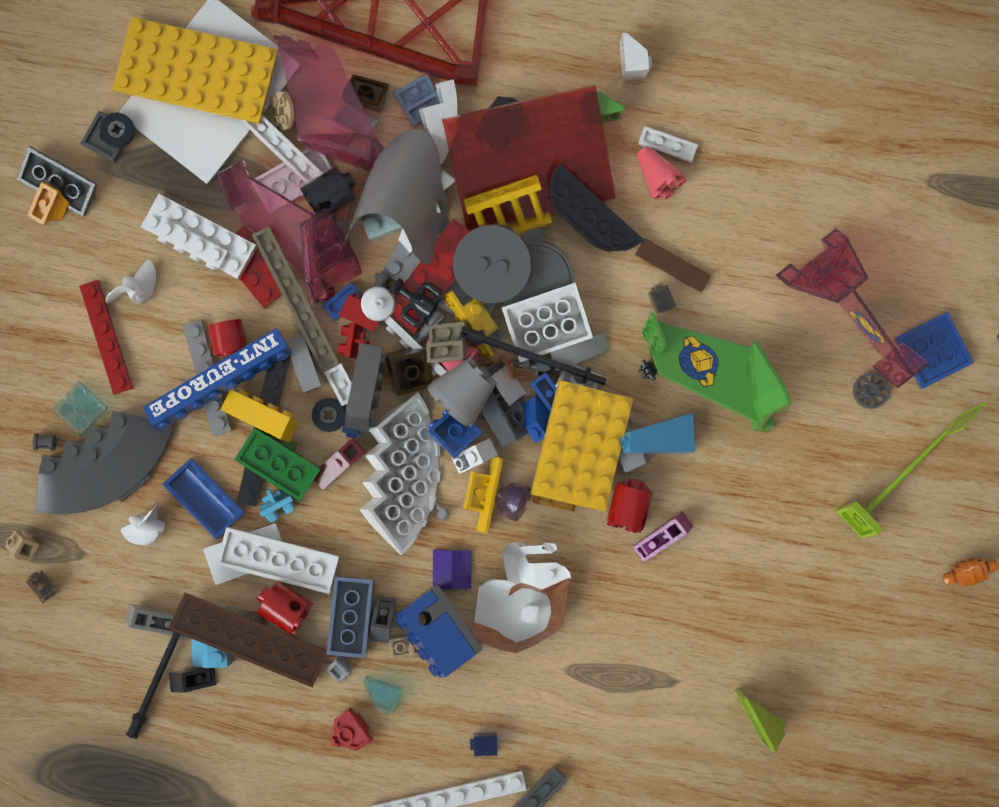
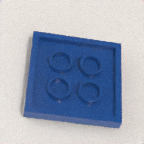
M948 312L895 337L920 389L974 363Z

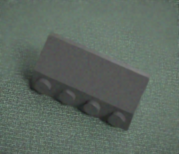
M501 361L486 368L490 373L489 376L502 369L505 364ZM495 386L482 409V413L503 448L528 434L524 428V403L526 401L522 396L509 406Z

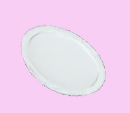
M376 286L368 289L363 294L361 308L369 319L383 321L393 314L396 302L394 296L389 293L390 291L387 288Z

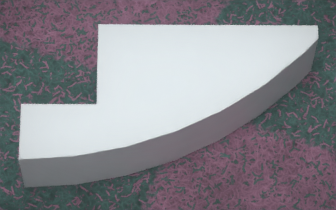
M454 79L435 84L440 104L419 109L425 133L432 138L436 145L440 164L445 160L451 147L457 122L458 106Z

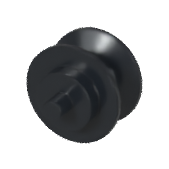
M642 360L643 365L640 366L641 369L638 371L644 372L643 379L647 377V379L652 378L654 381L656 379L655 375L658 374L657 369L653 366L654 362Z

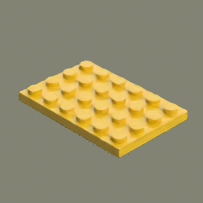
M558 380L530 494L605 512L621 451V438L624 437L633 399Z

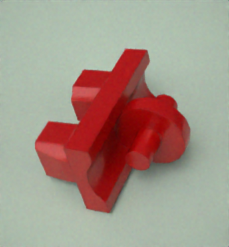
M355 323L342 325L340 333L342 336L347 337V343H339L337 352L344 355V357L357 359L360 343L370 345V341H365L366 333H362L363 327Z

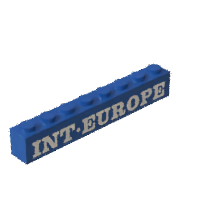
M276 328L145 405L143 409L155 429L158 431L166 430L174 422L185 419L191 412L202 409L208 402L219 399L223 393L236 389L240 383L251 380L257 373L268 370L272 364L285 360L293 352L282 333Z

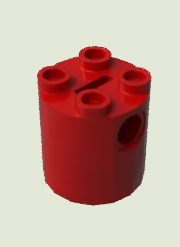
M627 479L616 483L606 520L608 521V526L623 528L625 526L626 531L641 533L644 530L653 492L644 482Z
M277 581L271 589L264 587L257 597V600L262 603L257 614L293 636L313 606L310 600L280 581Z

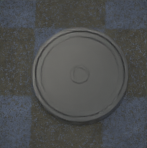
M494 223L484 224L469 231L458 244L453 258L454 275L460 287L472 298L485 303H500L516 296L526 285L532 269L531 252L524 238L514 229Z
M525 240L532 256L531 273L524 288L513 298L504 301L506 306L574 283L573 270L567 255L558 246L546 240Z

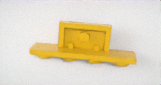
M453 291L443 295L445 304L453 310L457 322H467L468 328L477 331L483 330L486 336H489L498 329L481 301L473 298L462 306ZM484 343L479 346L476 345L480 356L489 358L494 355L489 345Z
M494 457L491 459L488 474L470 472L463 509L480 512L476 531L487 534L491 527V515L495 508V496L499 489V477L503 470V458Z

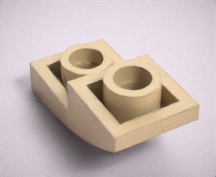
M406 636L389 639L388 649L391 659L418 655L417 651L419 649L415 644L412 645Z

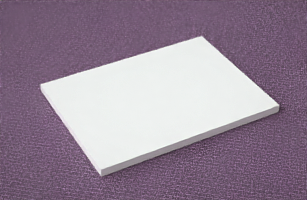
M207 0L185 28L278 49L279 54L263 115L271 106V96H275L277 92L283 91L302 67L299 62L219 0ZM131 96L119 111V113L125 114L132 120L138 131L208 185L251 132L241 120Z

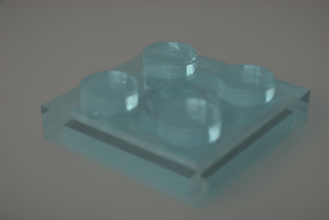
M78 381L52 410L77 434L82 436L89 429V425L92 426L108 407Z

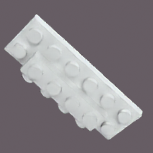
M158 194L141 225V228L158 236L157 240L165 245L171 243L174 245V250L182 254L186 251L190 253L189 257L199 263L203 260L207 262L206 267L214 271L218 268L239 280L258 247L161 194Z

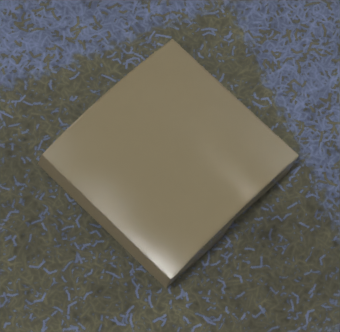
M467 322L429 325V343L426 344L427 363L465 360L467 339L460 338L459 334L462 331L463 325L467 327Z

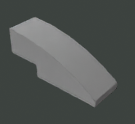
M603 331L593 334L591 339L550 352L551 359L571 366L609 350Z
M303 334L287 339L286 342L293 352L290 354L303 393L323 387L316 364Z

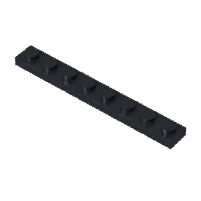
M290 357L272 364L271 368L266 370L260 397L264 400L263 404L268 405V403L279 407ZM246 467L244 468L237 502L257 506L263 478Z

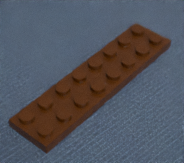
M184 592L168 627L171 631L312 688L327 656V650Z

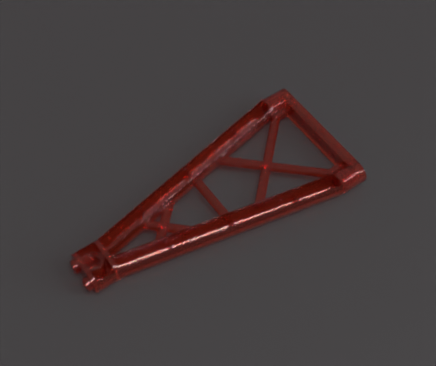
M255 0V6L252 5L251 17H254L256 22L279 24L445 81L454 79V84L477 86L488 0H479L472 62L462 61L433 25L436 20L462 0L448 1L428 18L414 0H404L421 23L395 43L374 37L379 0H371L367 34L345 27L334 13L335 10L348 0H269L271 4L267 7L262 6L266 0ZM329 1H334V2H333L332 4H330V5H328V4L326 3V2H329ZM318 3L323 11L314 17L281 5ZM326 17H329V19H330L332 22L326 21V20H324V19H325ZM427 29L453 63L403 46Z

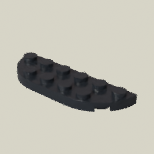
M559 162L550 179L549 193L556 212L593 246L607 252L627 251L636 247L644 240Z

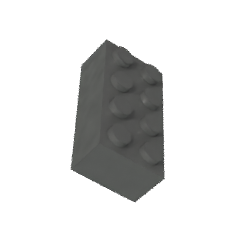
M360 343L345 413L347 429L370 432V427L375 424V410L379 405V390L381 391L382 376L386 370V354H383V347Z

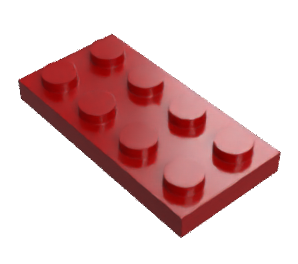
M245 225L235 233L257 245L252 237V233ZM257 247L240 280L263 308H267L282 293Z

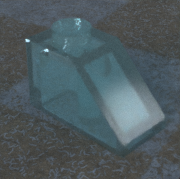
M366 676L363 683L375 707L379 708V712L384 714L394 713L402 688Z

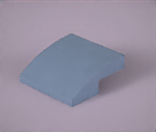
M427 74L393 92L412 126L422 122L419 109L440 104L438 93Z

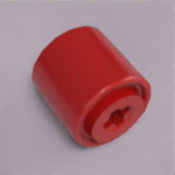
M241 319L218 322L207 326L214 356H220V358L228 357L247 346Z

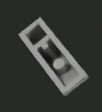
M129 604L124 623L130 628L172 635L174 632L168 629L174 614L150 607Z

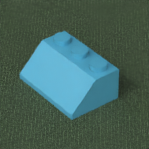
M222 606L223 608L229 610V606ZM191 639L192 666L220 668L228 667L232 664L230 654Z

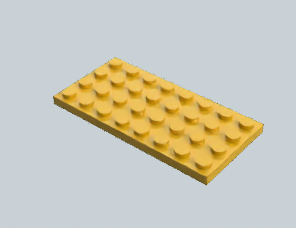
M131 17L112 90L126 95L260 125L279 51L270 47Z

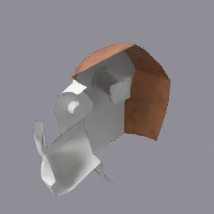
M519 542L506 544L502 557L507 580L493 578L479 584L473 636L476 639L502 651L519 653L537 645L563 627L569 578L571 579L570 572L556 562L533 564L528 563L526 559L527 554H545L557 551L555 543L544 542L543 545L529 546Z

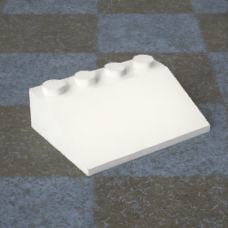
M576 283L501 307L513 346L544 355L593 338ZM517 355L519 362L529 360Z

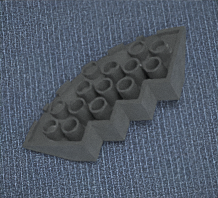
M116 411L112 412L108 429L89 425L85 444L66 440L62 458L49 455L42 456L38 473L36 512L47 514L81 513L103 507L127 494L158 463L160 456L170 441L174 425L171 424L168 429L158 431L147 418Z

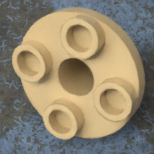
M279 91L275 96H271L270 105L273 108L274 115L272 118L273 126L281 130H289L293 125V121L301 119L304 115L302 102L299 99L290 98L289 94L285 91Z

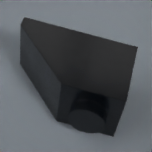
M198 667L169 673L171 692L185 693L216 685L215 669Z

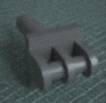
M512 359L511 367L535 370V375L539 377L542 372L551 373L554 369L550 366L528 360L519 362V360Z

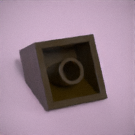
M402 349L386 354L392 390L397 396L425 389L433 381L430 363H427V349Z

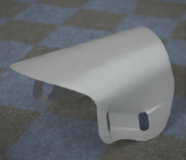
M419 129L405 131L392 139L382 150L369 172L345 240L353 232V229H350L355 221H358L359 217L370 213L382 214L390 217L403 228L415 257L424 264L430 265L433 263L438 232L441 223L447 216L448 203L441 183V166L438 151L434 141L427 133ZM439 200L442 201L444 207L442 213H438L435 207V203Z

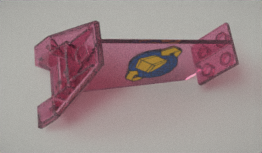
M835 228L821 239L825 249L822 253L800 270L790 263L777 273L776 277L787 287L839 303L877 353L883 357L873 365V368L895 387L899 388L929 364L906 344L901 343L895 347L855 289L869 278L848 237Z

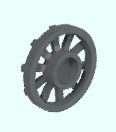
M867 373L861 375L855 381L852 393L859 405L864 408L874 409L882 406L887 401L890 389L884 377L876 373ZM871 376L870 383L867 382L865 377ZM874 377L880 379L876 384L873 383ZM862 379H863V381H864V383H865V386L859 384V382H860ZM883 382L885 387L879 388L878 385ZM857 386L862 388L863 391L857 392ZM886 390L885 396L879 394L880 391ZM857 394H864V396L859 399ZM877 396L883 399L880 403L876 399ZM866 397L868 398L867 405L862 403ZM871 398H873L876 405L870 406Z

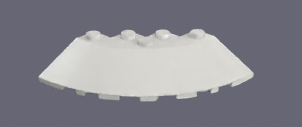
M418 392L375 421L374 426L370 427V432L378 444L365 456L376 471L362 483L373 498L359 509L369 524L400 555L414 543L422 527H425L429 513L435 505L437 498L435 495L441 473L439 471L440 446L428 434L430 429L428 426L432 423L429 416L430 412Z

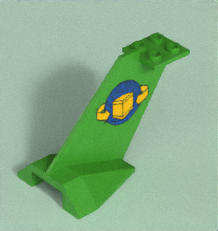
M654 312L649 314L642 329V335L649 344V353L653 358L659 375L749 419L754 431L771 432L775 426L772 414L787 410L792 401L784 383L757 341H754L750 347L658 322Z

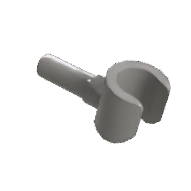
M436 500L434 506L439 510L436 516L440 520L445 521L449 516V512Z

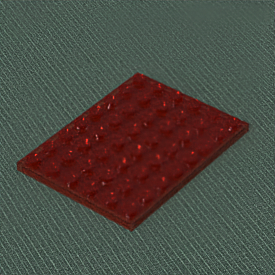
M595 85L442 119L464 221L469 231L478 227L475 214L467 213L464 199L537 175L542 190L537 191L543 214L556 212L551 202L549 184L552 173L559 162L602 201L616 198ZM527 194L519 197L518 200L524 218L536 216L530 196ZM511 201L501 203L500 207L505 222L516 221L517 218ZM493 207L482 210L486 224H498Z

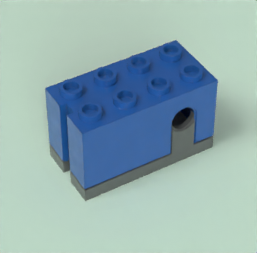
M438 585L431 587L394 614L396 624L400 629H405L407 632L406 638L412 645L415 644L417 646L419 657L423 661L426 660L430 665L428 669L434 677L446 678L483 650ZM420 614H423L426 618L424 625L419 621Z

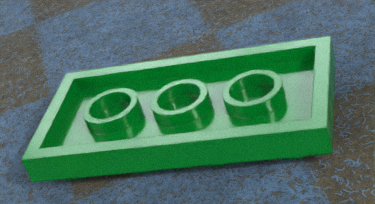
M256 427L234 459L298 501L302 499L321 469Z

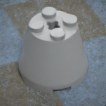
M470 356L432 381L427 387L432 397L437 402H440L452 417L467 427H471L476 422L493 389L498 384L489 376V371L483 366L479 368L477 366L478 363Z

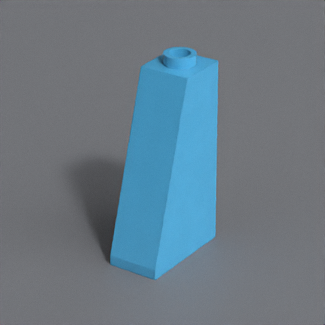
M693 414L683 415L625 433L624 437L621 438L623 454H689L695 452Z

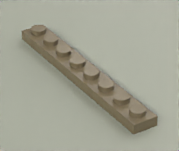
M268 226L252 234L322 373L339 365L270 227Z

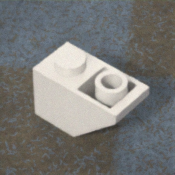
M489 438L464 450L458 457L452 458L460 474L498 456Z

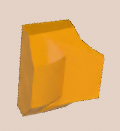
M44 181L41 182L27 216L42 225L50 221L62 220L69 202L62 196L60 190Z

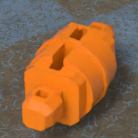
M980 557L965 559L952 565L953 572L945 573L942 578L947 585L955 584V582L960 587L976 585L989 579L988 572L996 571L998 565L995 560H987L984 563Z

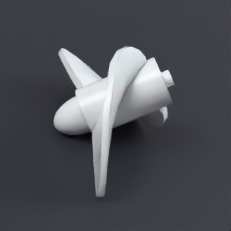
M146 260L134 277L124 276L122 286L116 287L107 295L106 303H112L125 292H127L135 304L147 302L153 295L156 285V270L150 260Z
M158 503L155 504L147 515L130 516L129 521L131 524L121 528V532L126 540L136 545H149L156 541L165 527L164 521L158 519Z

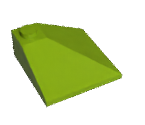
M737 688L734 691L761 741L772 753L775 752L785 736L783 730L785 724L780 716L777 718L772 712Z

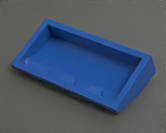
M192 458L162 484L215 541L225 533L226 527H231L245 513Z

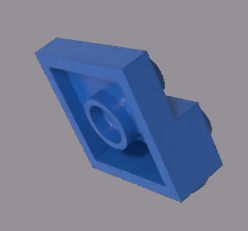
M446 409L439 421L435 419L428 426L430 428L428 434L455 459L483 432L475 423L471 427L463 425L452 417Z

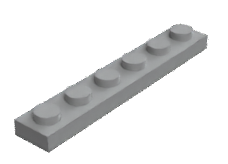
M202 320L183 325L196 375L214 365ZM223 394L219 399L205 404L212 436L232 431L228 413L221 411L224 403Z

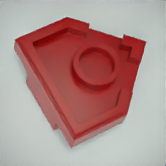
M351 707L334 719L332 746H341L357 751L373 740V737L368 732L369 726L360 713L356 714Z

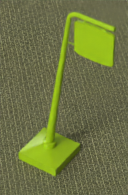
M982 403L963 412L866 508L862 507L857 501L840 506L836 512L862 539L878 535L883 528L871 517L875 508L947 434H954L964 429L982 410L981 408L986 407L987 404Z

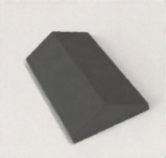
M31 146L27 149L17 177L18 181L38 191L41 182L45 181L60 190L62 196L69 202L67 208L82 217L85 216L95 198L97 183Z

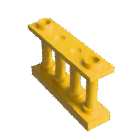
M537 175L464 199L467 213L475 214L478 226L486 224L482 210L493 207L498 224L508 226L519 234L538 227L543 228L552 223L549 212L543 213L538 199L537 191L542 190ZM528 194L536 215L525 219L518 198ZM511 201L517 222L506 225L500 204Z

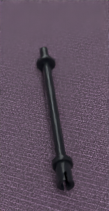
M464 325L461 328L462 331H460L459 337L473 341L478 346L484 343L581 377L583 384H586L588 380L603 386L606 384L607 379L592 374L590 367L584 371L488 337L483 330L477 331Z
M173 632L139 711L132 715L133 720L126 732V735L132 739L133 737L134 739L138 738L143 724H146L148 720L146 712L181 634Z

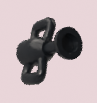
M401 278L394 283L389 292L391 295L401 294L409 300V304L401 311V317L408 324L416 328L422 326L425 319L428 320L438 307L437 303L441 301L443 296L442 291L430 282L422 283L418 292L413 294L404 288V282ZM427 289L436 297L431 300L424 296V290ZM413 309L420 315L419 321L410 316L408 312Z

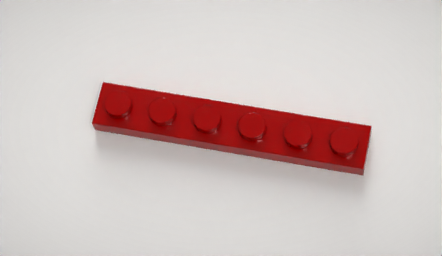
M95 280L79 285L113 395L132 390L133 386L100 281Z

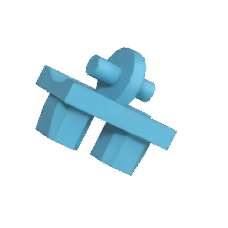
M270 488L266 490L267 496L262 498L264 504L259 506L260 515L262 517L265 516L270 523L279 518L277 509L282 507L286 514L295 510L292 496L286 492L281 494L280 490L272 492Z

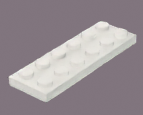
M226 527L216 565L329 594L339 555Z

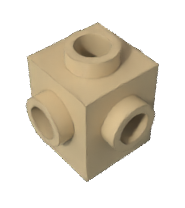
M14 530L7 539L5 548L10 552L11 557L18 560L31 561L39 543L32 538L33 535L24 530L22 532Z

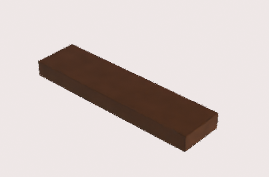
M644 238L635 253V256L700 293L711 276Z

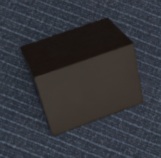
M353 74L342 97L345 103L382 113L389 84Z

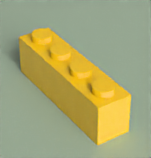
M238 389V391L231 390L228 392L221 411L281 440L291 441L300 422L293 418L294 414L285 410L281 413L278 411L279 407L271 403L265 405L263 404L264 400L256 396L250 398L248 397L249 393L244 390Z

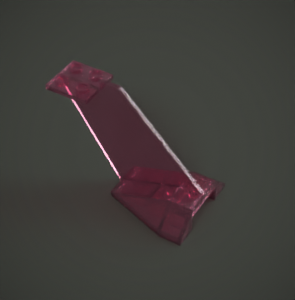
M282 34L281 37L274 35L273 39L279 47L288 90L294 107V115L299 132L296 139L306 149L370 172L377 157L384 148L380 144L335 49L316 44L314 50L311 48L310 43L304 40L297 42L287 35Z
M244 160L216 174L228 209H237L241 223L253 233L268 226L270 227L287 262L304 275V282L312 305L327 297L325 290L337 282L351 281L362 273L355 252L348 241L345 240V236L328 209H323L317 214L311 213L250 177Z

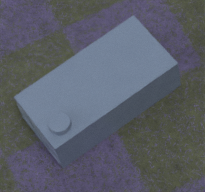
M334 577L326 655L356 658L367 657L375 585L374 579Z

